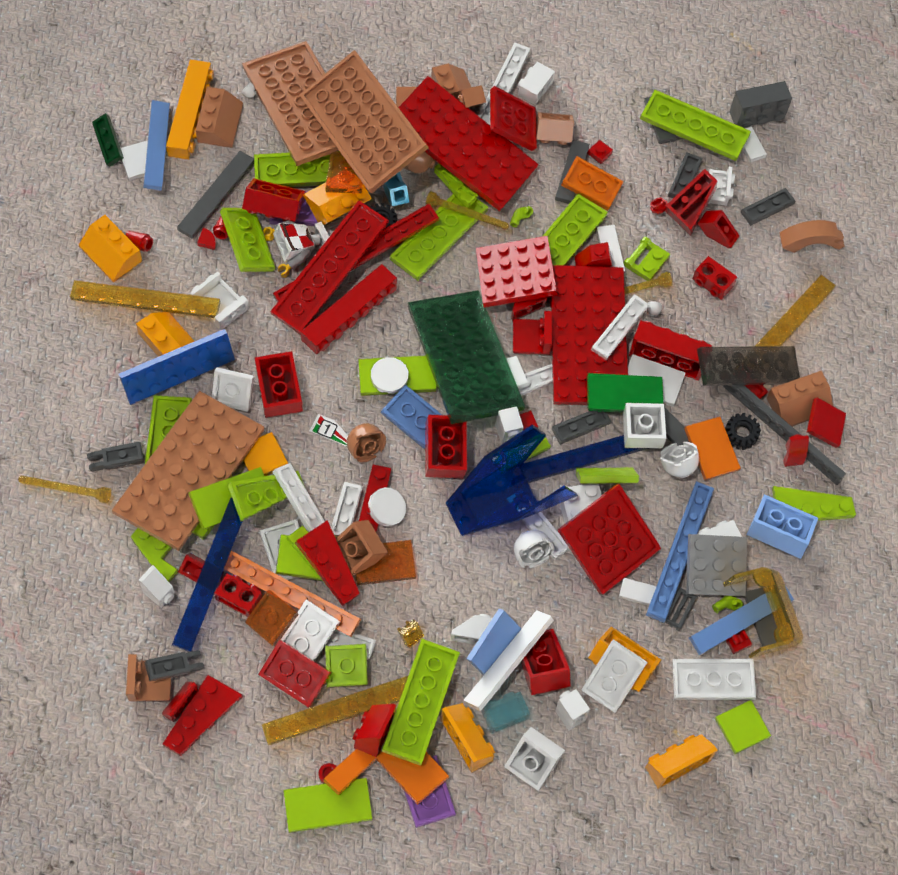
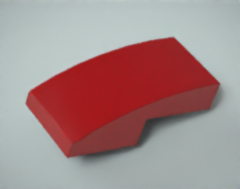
M796 434L789 437L786 443L787 453L783 459L785 467L804 464L809 445L808 435Z

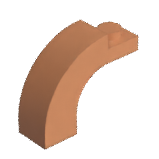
M806 221L779 232L782 247L793 253L812 244H827L838 250L845 247L843 233L837 229L836 223L832 221Z

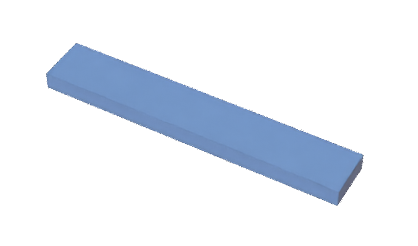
M152 100L143 188L162 190L170 103Z
M782 583L689 637V640L698 655H701L793 601L794 598L785 584Z

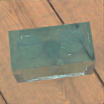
M509 692L500 700H489L482 709L483 717L491 734L528 720L530 716L521 692Z

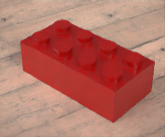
M640 320L629 356L632 357V354L674 368L685 372L686 377L699 381L712 345L703 340L690 338L686 334L673 332L669 328L656 326L649 321Z

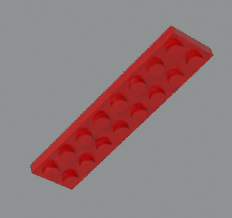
M358 200L270 311L271 315L301 335V331L314 319L387 226L389 220Z

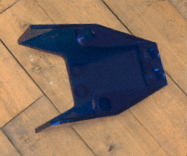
M531 425L485 455L446 501V506L462 536L520 521L578 496L576 492L564 485L542 500L538 501L521 467L546 437L543 431Z

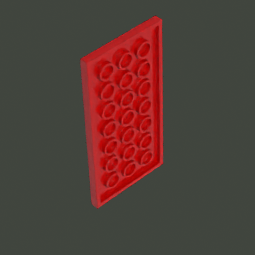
M429 76L398 107L429 147L424 152L499 212L539 165L507 138L491 131L490 125L468 107L466 108L462 102Z
M552 265L557 295L550 296L552 311L553 404L588 405V373L628 375L626 336L607 360L591 350L596 341L625 306L624 268Z

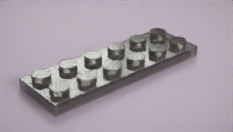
M794 346L700 347L697 349L703 386L784 384L800 378Z

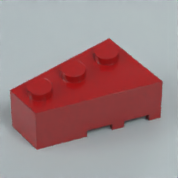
M706 169L698 174L666 205V213L690 236L717 188L718 181Z

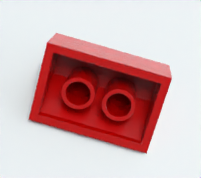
M253 178L245 188L242 209L247 210L251 214L261 213L268 218L277 217L281 218L284 222L288 220L295 222L299 217L304 201L303 194L306 191Z

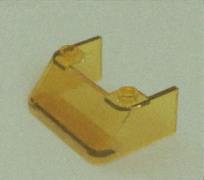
M761 567L734 574L723 583L725 587L754 579L755 583L764 589L777 628L774 631L776 643L758 648L748 655L749 658L794 647L802 641L803 634L783 578L777 570Z

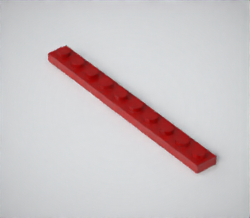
M427 204L383 229L352 270L439 221V217L431 205ZM293 282L273 293L277 302Z

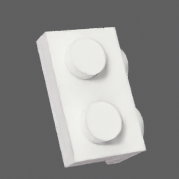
M729 166L728 171L709 169V173L718 181L717 188L709 203L727 206L728 200L732 199L734 189L731 188V184H734L735 174L732 173L733 167Z

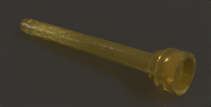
M430 191L425 204H430L431 207L439 205L505 230L509 228L507 222L441 199L435 192Z
M669 272L661 273L656 279L624 287V292L629 294L659 285L664 288L672 286V278Z
M23 475L18 478V481L23 484L92 496L102 503H108L111 497V488L107 487L92 489Z

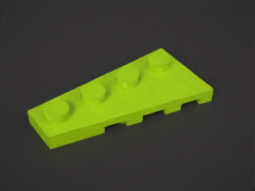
M295 471L303 484L299 471ZM275 475L235 481L228 485L240 521L287 499Z
M778 486L772 487L774 499L818 518V521L847 519L856 516L852 497Z

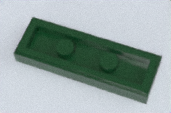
M105 113L94 120L92 124L105 163L111 167L124 157L110 116Z

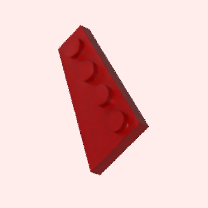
M328 520L296 540V546L342 606L360 594Z
M207 675L164 740L163 746L181 756L222 715H225L230 710V707L238 702L243 695Z

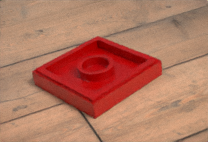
M818 397L813 399L807 433L835 448L839 447L846 413Z

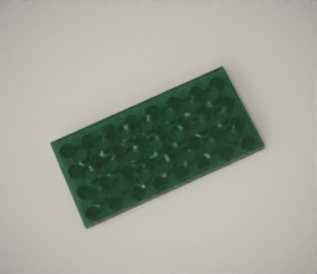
M479 290L408 302L411 318L451 424L498 416V411L516 406L518 412L524 411L525 404L487 309L483 307Z

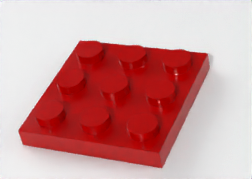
M493 86L490 89V130L533 151L537 148L536 107Z

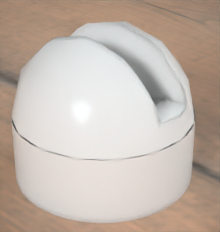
M249 82L241 93L248 98L254 97L256 94L254 85Z
M648 302V314L653 317L658 316L662 310V304L659 302Z

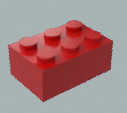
M292 351L254 357L265 418L303 412Z
M428 414L425 423V477L464 479L467 471V416Z

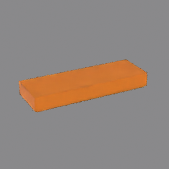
M356 749L324 778V782L336 794L340 795L376 761V757Z

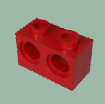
M708 256L695 270L692 279L697 285L707 289L712 296L722 300L734 287L737 276Z
M228 573L214 592L217 601L248 618H251L262 600L260 588L254 584L248 585L239 576H231ZM228 587L236 588L233 592L226 591ZM246 596L253 597V599L249 602H245L243 600Z

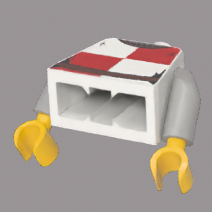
M289 220L279 223L273 229L265 227L263 230L266 241H272L275 238L284 262H288L287 265L280 264L278 266V272L286 270L281 274L282 278L288 277L289 270L291 268L295 269L308 259L315 245L320 244L318 234L311 235L306 225L297 224Z

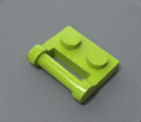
M643 237L640 240V245L623 263L627 269L650 282L668 260L670 253L652 243L648 237ZM645 248L648 249L649 253L639 265L635 264V261Z

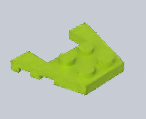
M441 164L435 166L434 173L463 205L469 208L477 200L478 194L465 187L466 184Z
M199 522L192 533L204 540L214 526L202 530ZM137 528L131 535L132 541L151 566L156 567L170 583L178 573V570L164 561L163 558L172 547Z

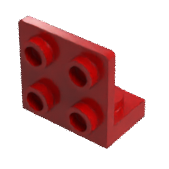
M544 311V316L540 320L513 319V353L550 355L552 347V311Z

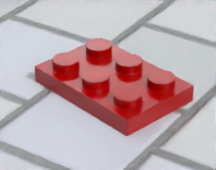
M279 640L258 675L309 708L332 672L283 640Z

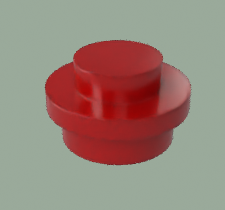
M659 197L650 203V209L652 213L661 214L666 210L668 203Z

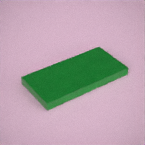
M587 374L588 411L623 412L626 403L663 404L662 377Z

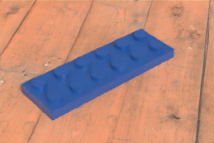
M223 329L121 372L119 377L131 405L234 361L235 358L228 334Z

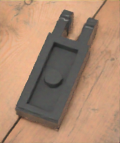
M140 442L103 448L102 450L87 454L88 460L103 458V461L89 465V470L93 472L103 470L104 468L109 469L144 462Z
M200 651L181 652L146 660L144 663L149 682L203 669L204 664L201 662L191 665L188 663V660L200 657Z

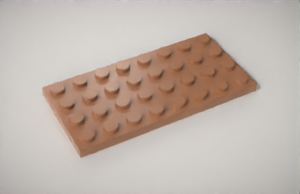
M307 41L242 63L248 79L254 85L259 99L296 166L339 151L300 97L304 90L325 74Z
M355 50L300 94V97L371 194L429 148Z
M199 391L114 506L112 513L180 551L199 524V519L188 493L231 478L263 433L264 426Z

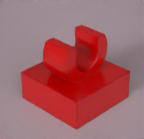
M745 630L726 640L733 655L752 646Z

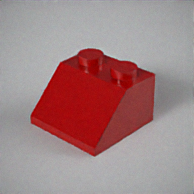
M372 705L369 712H364L361 719L363 724L360 729L357 728L352 738L355 740L354 749L377 757L388 735L397 705Z

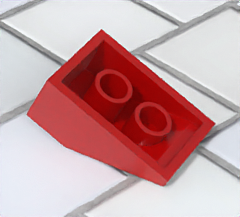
M548 629L521 661L531 695L571 687L570 668L554 629Z

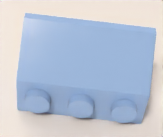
M764 494L746 535L801 559L809 545L818 518Z

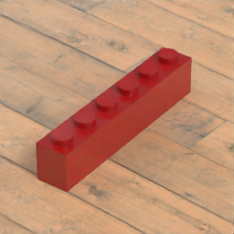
M381 264L301 331V341L316 355L320 351H325L333 340L339 339L346 329L352 328L359 318L365 317L372 307L378 306L384 297L392 294L397 289V277Z

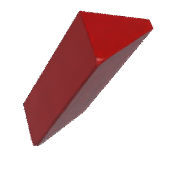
M190 553L185 556L178 573L212 591L224 571Z
M185 682L163 710L162 715L175 722L197 692V684L195 682Z

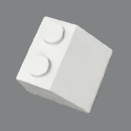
M530 727L520 739L504 767L536 790H539L565 750Z

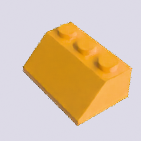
M349 171L303 194L317 222H322L323 225L349 212L358 200L365 203L372 199L362 181Z
M103 215L89 226L79 243V247L112 282H115L142 262L140 250L106 215Z
M169 312L150 313L136 323L138 334L158 357L194 342Z
M611 626L598 640L588 658L597 665L614 639L648 662L631 688L640 692L661 662V659Z
M463 703L447 706L442 709L441 722L471 773L492 762L493 754L495 753L494 748L490 742L486 743L484 740V732L479 724L476 725L474 723V715L470 708H466Z
M702 734L696 737L691 735L683 740V744L679 746L674 744L668 747L666 753L662 755L657 753L651 756L645 768L656 787L660 788L711 761L718 751L717 748Z

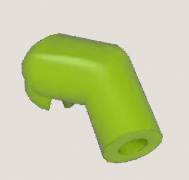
M527 206L516 209L511 218L510 225L517 228L520 220L529 218L533 214V208Z
M725 596L713 604L712 608L716 613L721 612L725 608L736 611L743 606V602L736 597Z

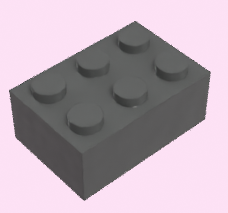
M785 81L739 90L735 92L729 112L734 124L743 128L756 124H765L770 121H780L786 117L792 96Z

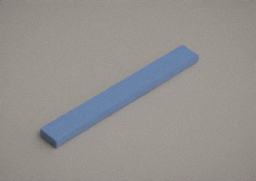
M696 481L646 616L663 623L665 622L687 563L688 534L698 533L714 488Z

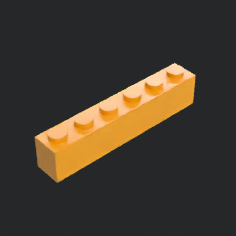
M191 59L189 61L166 145L169 157L189 160L190 154L194 152V139L197 138L196 127L206 89L210 87L209 82L213 81L214 70H211L210 62Z

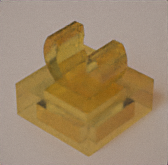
M414 619L406 621V625L402 629L400 627L397 628L404 645L408 648L424 636L418 622Z

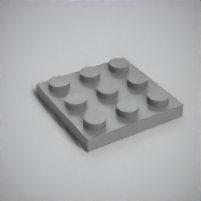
M688 534L686 594L746 596L747 537Z

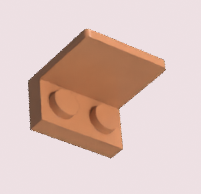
M128 654L126 684L128 700L170 701L171 677L149 682L145 661H139L137 654Z

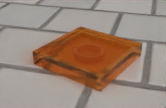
M268 590L245 623L269 644L276 646L299 614L275 593Z

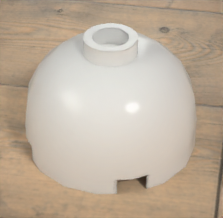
M683 442V445L677 446V443H673L661 451L660 459L664 470L669 475L685 478L697 469L699 453L697 446L693 443Z
M528 530L521 533L514 543V555L523 568H525L524 566L535 568L543 564L550 558L548 556L550 551L554 552L552 541L544 532L539 530Z

